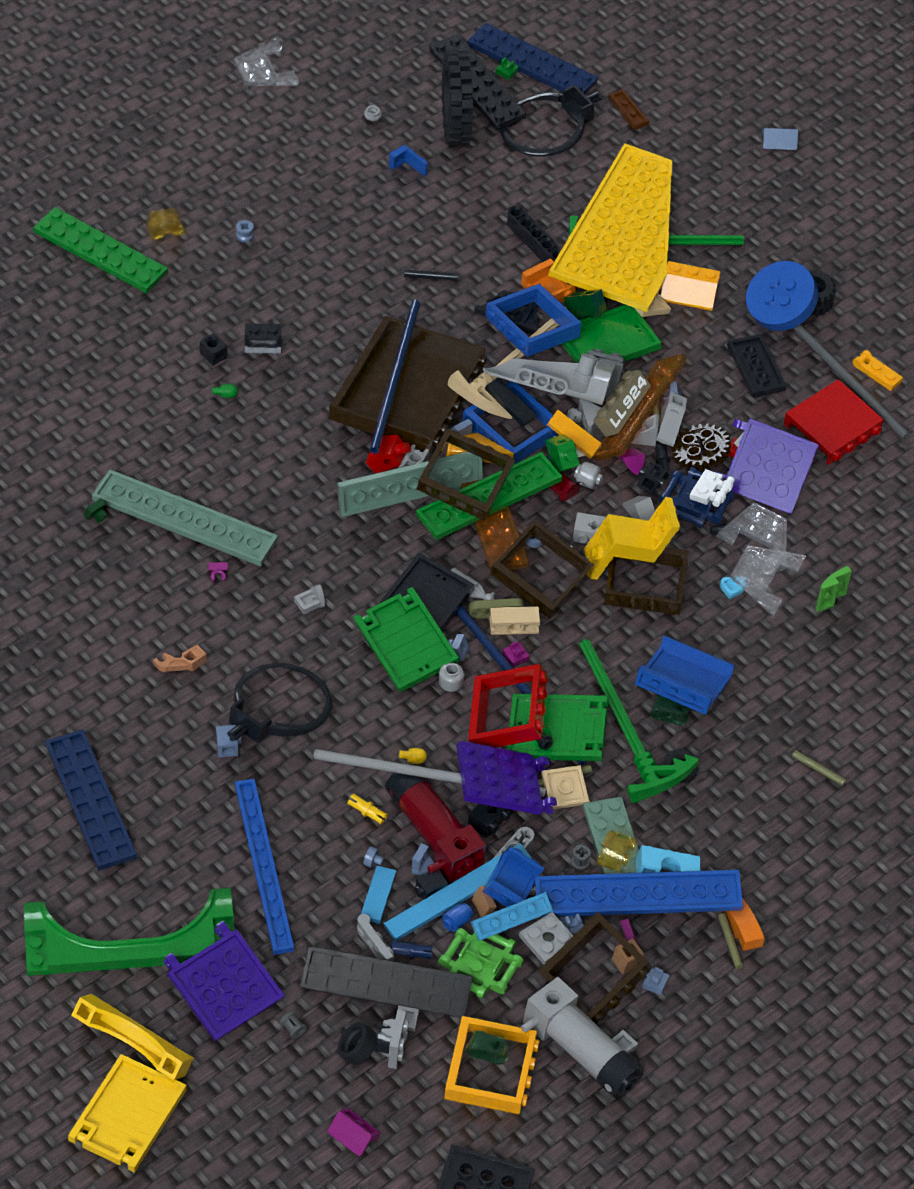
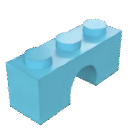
M642 845L636 855V873L660 872L661 869H667L670 872L700 871V856Z

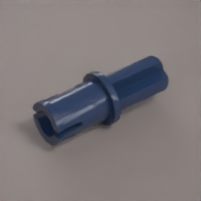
M393 941L391 943V949L394 954L431 960L432 946L416 945L414 942L409 944Z

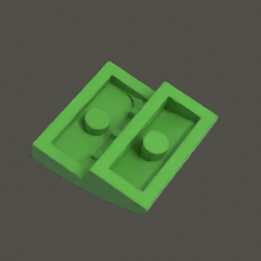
M849 566L834 572L823 582L816 605L817 612L833 607L836 598L847 594L852 573Z

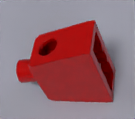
M398 435L383 436L379 452L377 454L369 452L365 463L374 474L388 471L401 464L404 455L411 452V446L408 442L404 443Z

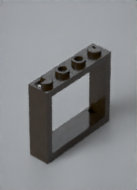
M447 428L418 481L417 490L485 521L513 468L515 459L511 458L508 454H502L494 450L490 446L482 445L473 438H467L459 432ZM447 442L504 468L485 504L428 478Z
M534 520L492 565L490 574L533 607H538L541 613L551 619L592 574L594 564L588 560L589 558L579 554L573 546L567 545L558 535H554L544 525L542 526ZM532 537H535L582 572L555 602H552L506 567Z
M665 547L662 554L654 562V564L680 567L676 600L612 591L616 558L626 559L613 557L609 566L604 605L680 615L688 550Z
M599 912L538 970L550 983L555 979L554 976L605 928L639 964L589 1013L577 1001L576 1006L595 1024L600 1020L603 1021L606 1014L611 1009H615L625 995L632 993L636 987L635 985L640 980L646 979V975L652 969L649 962Z

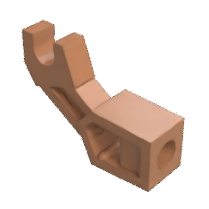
M196 645L183 652L182 657L179 658L163 653L162 659L164 661L161 662L155 658L153 665L162 672L181 670L193 672L206 663V653Z

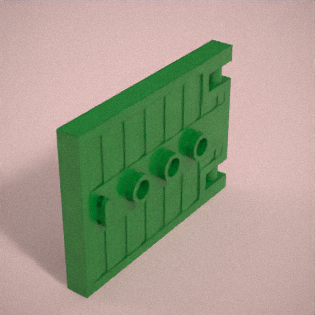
M623 305L603 312L597 318L588 317L579 320L581 322L580 337L561 344L574 363H579L581 354H588V351H593V349L602 350L604 354L611 355V353L622 355L621 358L628 361L660 350L662 343L634 307Z
M413 587L407 589V595L403 597L399 593L366 610V616L361 617L358 614L353 617L354 623L399 693L438 674L443 665L459 663V657Z
M513 694L509 727L529 724L531 694ZM547 694V698H545L546 713L543 718L545 728H543V731L546 735L551 736L553 745L548 750H544L538 747L536 740L507 745V749L528 753L534 759L545 756L549 760L603 761V752L600 748H604L607 710L604 707H608V696Z

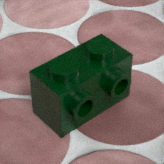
M602 289L574 292L564 297L567 310L577 317L578 320L584 319L587 316L597 318L601 316L602 312L607 310Z

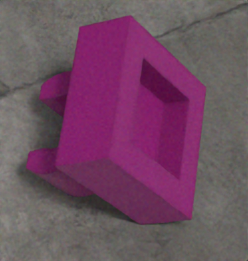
M228 562L208 563V573H212L211 580L215 581L214 576L221 574L222 581H225L226 575L224 572H228Z
M518 641L511 643L509 647L503 649V655L512 667L529 661V654Z

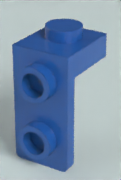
M406 145L393 150L389 154V167L394 170L406 162L423 176L428 174V162Z

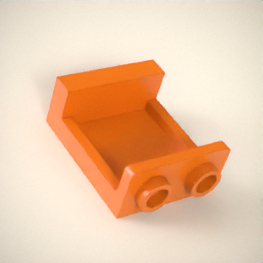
M551 258L522 272L521 285L525 289L541 284L560 303L565 302L564 297L575 292L576 286L568 285L566 282L548 276L549 270L554 263Z

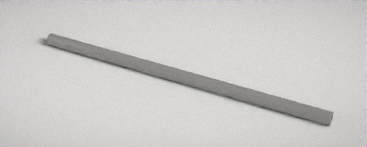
M319 749L314 751L313 757L317 760L462 784L461 775L456 772ZM539 787L541 797H544L546 789L545 787Z

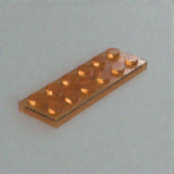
M480 480L462 483L461 489ZM509 507L487 516L485 521L480 519L474 522L490 570L498 558L519 537ZM524 548L506 565L508 569L515 570L528 567L529 561Z

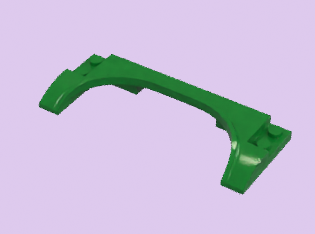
M231 888L210 889L209 898L200 914L182 929L160 937L97 941L79 937L64 929L53 919L45 906V901L24 903L27 976L166 966L163 961L165 956L173 953L181 964L222 939L215 931L218 923L224 921L231 932L234 931Z

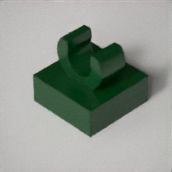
M100 498L89 505L83 515L87 520L94 517L97 523L105 520L104 517L107 516L103 510L106 503Z

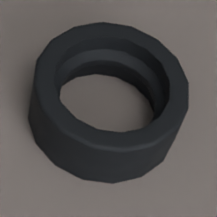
M362 1022L352 1024L345 1030L339 1040L338 1054L350 1064L358 1065L369 1058L376 1046V1032Z

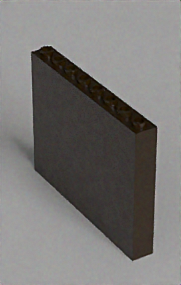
M384 316L330 404V420L374 434L406 322ZM414 325L383 436L398 435L404 443L408 442L410 446L412 444L416 445L415 448L422 451L428 449L429 453H432L439 444L441 436L448 428V424L452 423L454 413L459 411L461 401L465 400V398L448 386L450 376L459 370L469 384L473 382L474 378H478L481 366L484 367L486 364V348Z

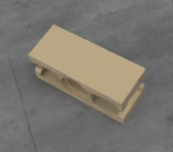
M538 607L490 608L491 616L489 617L491 635L539 634L540 617Z

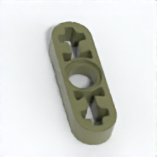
M519 598L478 600L471 602L468 608L472 618L481 619L491 616L490 608L524 607V602Z

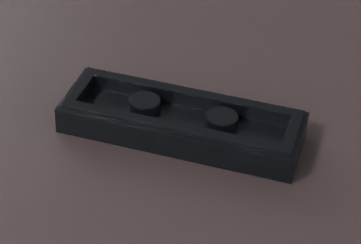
M499 377L486 385L485 390L522 427L535 419L536 414Z

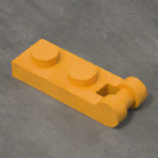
M864 350L860 357L857 356L852 361L857 369L889 391L896 388L903 380L901 375L874 358L868 350Z

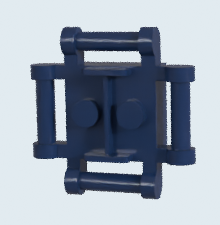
M692 466L687 477L683 476L679 471H673L671 480L664 493H661L659 501L662 502L665 497L672 498L671 494L677 483H679L681 486L675 499L672 498L677 517L694 523L699 528H703L707 521L720 524L725 509L735 496L732 491L727 492L725 501L720 503L716 512L712 513L715 508L712 504L713 501L710 500L705 505L690 499V493L698 482L694 480V477L700 479L703 472L697 471V468Z

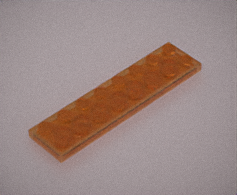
M683 353L655 363L646 377L651 387L620 432L604 438L593 455L596 461L608 460L614 456H622L627 451L626 448L629 443L635 439L634 436L643 427L642 424L651 415V411L659 403L660 397L666 393V388L674 381L677 372L682 369L683 363L687 359Z

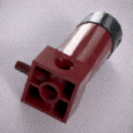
M393 773L389 777L385 785L387 793L435 853L434 863L427 867L428 872L434 873L440 870L450 885L484 865L486 844L471 824L466 827L461 825L427 778Z

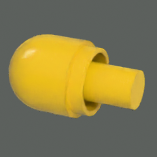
M409 748L408 751L399 750V758L407 759V762L412 764H422L427 759L426 752L421 748Z

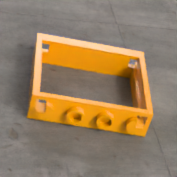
M462 1016L444 1099L520 1114L521 1106H526L528 1094H524L525 1088L529 1089L532 1076L528 1075L529 1070H534L536 1058L532 1057L533 1052L538 1051L540 1040L536 1039L537 1031L529 1030L525 1033L520 1027ZM468 1032L527 1044L516 1097L456 1085Z

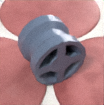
M241 220L236 224V238L240 242H249L253 239V223L248 220Z

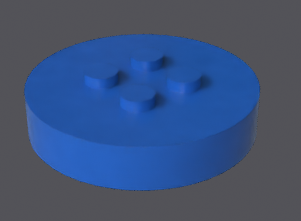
M792 261L775 262L764 267L753 277L746 292L747 308L753 318L762 327L773 331H784L800 325L812 314L818 301V287L811 273L803 265Z

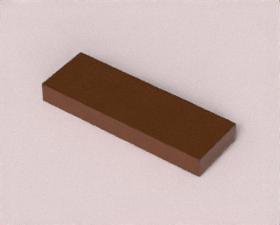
M624 89L609 94L608 99L633 130L649 125V120Z

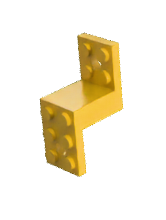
M665 497L649 521L608 514L584 548L585 557L589 558L588 560L594 564L590 579L597 580L605 571L610 561L613 560V557L654 563L680 528L673 499Z

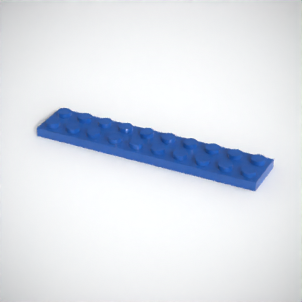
M739 870L535 876L536 895L546 892L553 908L552 912L556 917L576 916V914L588 916L595 915L597 912L601 915L740 911L743 909Z

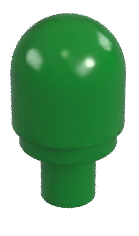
M223 384L221 387H212V394L220 395L223 398H234L238 394V388L234 384Z

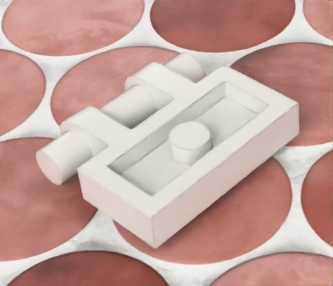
M705 469L691 491L690 499L705 505L711 500L713 501L712 504L718 507L720 503L725 501L726 494L733 488L735 480L729 476L727 480L722 481L723 475Z

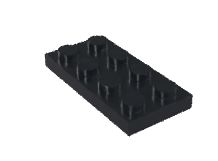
M762 334L728 341L727 347L752 398L786 391L787 385Z

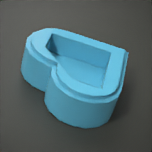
M724 577L720 582V588L731 599L744 592L745 583L740 579L734 580L731 577Z

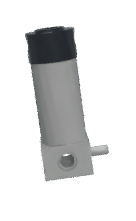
M559 977L555 978L528 999L523 1018L524 1024L521 1026L522 1031L527 1033L529 1030L537 1031L536 1035L542 1041L552 1037L614 1099L622 1098L639 1082L643 1076L644 1067L576 1006L578 995Z

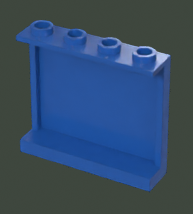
M664 635L660 648L646 666L641 665L635 685L706 715L730 682L735 665Z

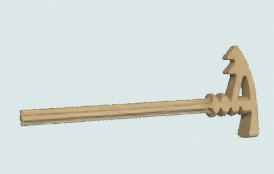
M551 318L529 338L553 330L559 325ZM516 348L498 365L512 358L521 359L525 355ZM459 370L450 376L448 386L467 401L491 414L508 419L513 418L485 390L486 385L498 377L483 372L469 384Z

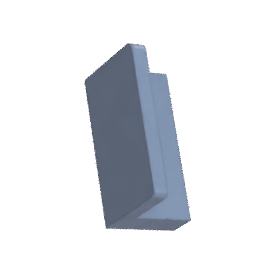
M762 128L764 149L797 150L798 129Z

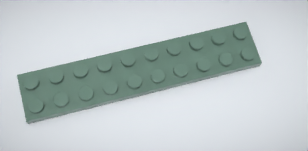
M113 470L107 472L92 494V500L94 501L102 498L106 506L260 567L278 541V535Z

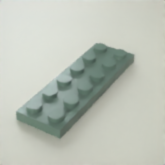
M622 797L583 803L582 808L602 873H636V855L639 850Z

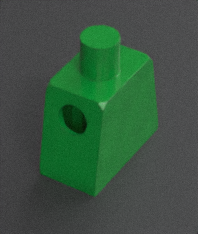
M559 435L545 440L550 461L558 472L579 466L578 455L572 439Z

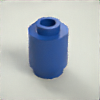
M466 903L457 904L443 915V926L448 931L456 932L458 928H461L471 920L473 916L472 909Z

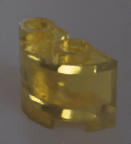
M169 208L150 212L146 226L151 240L163 238L166 233H172L173 236L185 234L182 221L176 209Z
M613 830L609 831L603 841V848L596 864L619 872L622 865L626 866L630 856L627 852L634 850L637 839Z

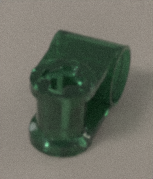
M657 695L654 699L650 715L656 720L681 726L688 721L687 714L690 708Z
M480 1030L474 1031L465 1050L469 1056L497 1065L503 1064L508 1060L507 1044L503 1038Z

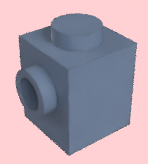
M236 725L216 726L218 757L238 756V745L241 744V737L232 742L227 735V732Z

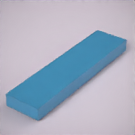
M546 892L476 919L471 924L478 941H481L553 911Z

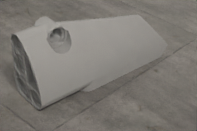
M582 353L579 363L512 358L501 365L483 368V371L492 376L554 394H565L603 405L615 364L601 360L597 361V357Z

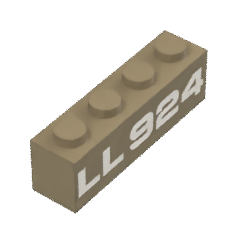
M639 369L624 373L620 383L614 387L613 393L605 400L604 406L597 411V416L593 421L605 437L620 432L651 387Z

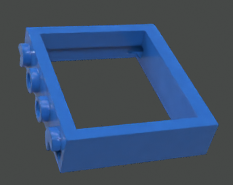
M541 284L487 303L485 314L488 321L526 357L580 337L581 322ZM535 302L560 327L529 338L504 313Z
M510 381L506 385L536 414V418L546 426L545 429L514 448L479 417L486 411L474 404L463 411V421L469 419L473 423V433H479L514 453L513 459H515L514 464L546 445V439L559 436V434L546 425L553 416L548 409L537 402L521 385Z

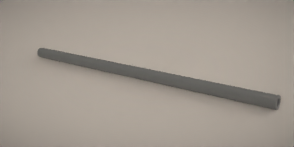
M801 324L793 328L903 440L909 437V432Z

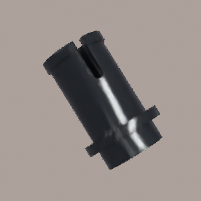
M542 730V739L536 741L540 749L548 750L553 745L552 738Z

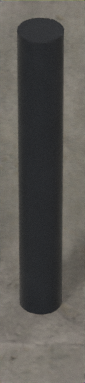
M418 270L404 271V277L457 281L458 273Z

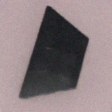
M506 290L501 291L496 296L487 299L485 304L481 306L476 305L474 313L486 317L487 303L513 293ZM535 302L504 313L522 331L534 334L538 330L537 304Z

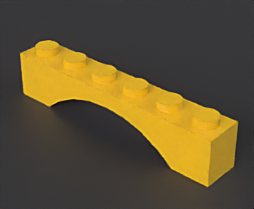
M93 994L80 997L71 1015L87 1026L101 1030L129 1044L143 1054L154 1065L156 1070L172 1080L185 1077L194 1059Z

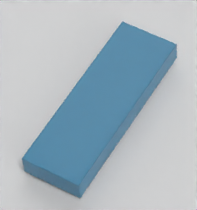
M376 866L361 914H366L370 917V922L381 923L396 876V870Z

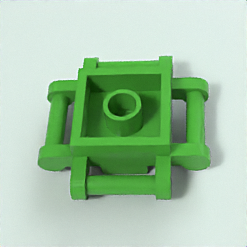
M458 928L449 948L444 955L440 956L439 964L449 969V972L473 976L471 992L476 993V996L481 999L491 990L504 994L511 977L524 962L521 956L511 954L516 945V940L506 939L498 934L487 938L505 947L504 950H501L485 941H478L475 932L473 935H470L466 930ZM461 942L466 943L457 961L451 960ZM506 964H510L501 980L497 981Z

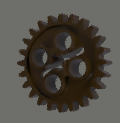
M709 423L705 427L699 424L697 428L692 425L690 430L685 428V433L679 432V436L676 437L671 451L673 459H675L676 464L680 463L681 468L686 466V470H689L692 466L703 471L704 467H707L710 470L711 465L717 467V462L723 463V458H728L727 453H731V442L727 432L722 431V427L717 429L716 425L709 427ZM697 438L700 439L701 446H702L703 451L705 452V456H706V457H703V455H702L701 448H700V445H699V443H698V441H697Z

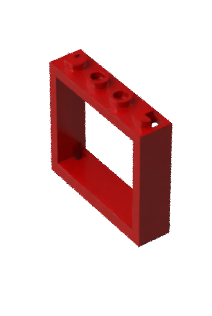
M540 664L475 676L469 742L496 748L542 739V730L545 728L543 718L546 713V683L549 680L547 672L544 671ZM533 681L529 724L485 732L489 689Z

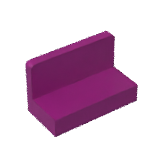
M349 1108L338 1111L327 1131L358 1156H362L369 1143L378 1140L381 1134L379 1130Z

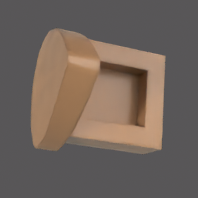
M480 886L472 898V902L480 917L493 913L497 907L493 898L483 892L485 886Z

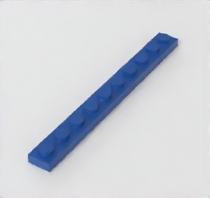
M255 779L236 781V795L273 955L294 952L292 936Z

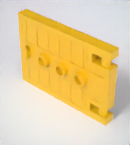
M121 1054L70 1131L68 1141L75 1144L79 1140L82 1142V1148L119 1166L125 1162L128 1164V1170L135 1173L187 1091V1085L177 1080H172L166 1075ZM87 1130L89 1132L88 1134L83 1133V1131Z

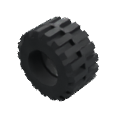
M810 270L809 272L818 287V301L811 315L817 317L819 314L824 315L832 308L836 293V283L833 282L832 277H828V274H823L819 270L818 272Z

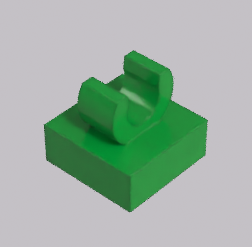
M504 57L497 66L495 73L510 80L518 72L519 66L514 61L510 62Z

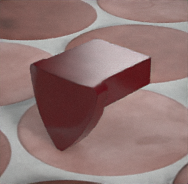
M562 474L561 482L549 487L563 502L579 492V486L564 474Z

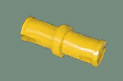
M355 793L351 795V798L357 801V803L349 799L348 805L362 812L361 815L364 817L368 816L380 825L385 822L378 816L380 815L386 819L387 813L373 806L374 803L371 801L367 802Z

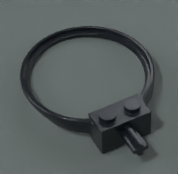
M576 85L564 89L563 94L544 92L517 102L519 105L536 100H551L562 103L561 107L578 125L573 136L560 146L550 149H532L524 147L511 139L506 131V127L500 129V134L505 143L519 153L537 157L560 154L572 148L581 139L584 132V124L594 119V103L600 101L601 97L598 92L586 96Z
M271 663L255 667L246 672L235 686V704L231 706L229 723L236 726L227 732V735L230 737L229 740L233 742L245 734L259 744L269 735L293 737L312 732L327 720L331 712L332 698L330 691L317 675L300 666L286 663ZM280 667L298 671L307 675L319 685L325 696V706L319 717L307 724L291 725L275 722V725L271 724V719H267L260 724L243 712V684L252 674L267 668Z

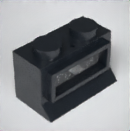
M245 323V353L281 354V324Z

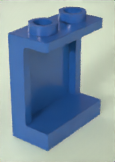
M510 847L502 853L483 892L505 907H509L526 900L535 883V876L541 874L544 868L536 860L525 856L521 850Z

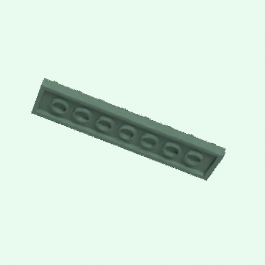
M470 452L439 458L428 478L454 490L467 487L483 479L482 458ZM429 461L337 483L341 517L429 496L417 490L418 481Z

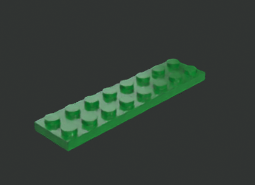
M56 207L33 227L34 233L146 294L168 273V268Z
M542 452L514 464L488 516L561 482L562 475ZM503 470L460 489L458 492L485 504ZM440 500L416 510V516L436 540L480 520Z

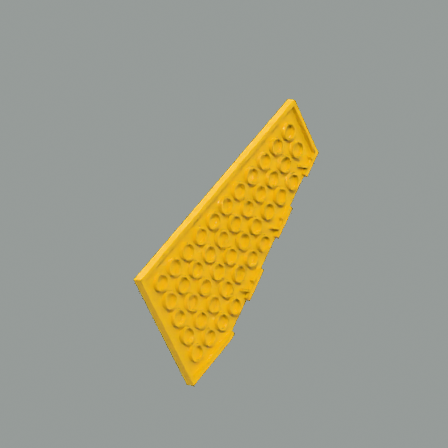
M624 143L550 268L548 276L588 291L602 289L604 297L648 312L667 276L672 160Z

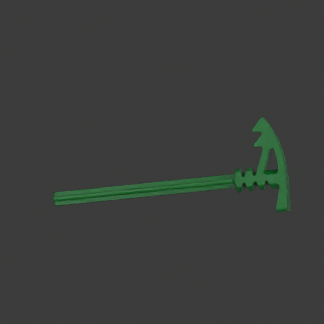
M570 216L568 237L578 223V216ZM669 235L668 245H744V236Z
M583 639L579 645L604 695L608 696V703L635 755L633 762L637 766L642 780H644V784L628 785L627 795L632 803L642 801L677 785L699 764L698 758L685 754V761L673 758V765H656L655 760L652 759L651 752L645 751L590 640Z

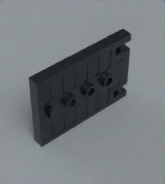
M419 552L379 604L399 593L403 597L407 595V589L413 587L442 631L475 587L472 582Z

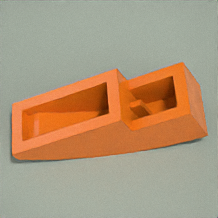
M742 898V910L725 911L735 938L739 939L743 951L763 947L765 938L750 907Z

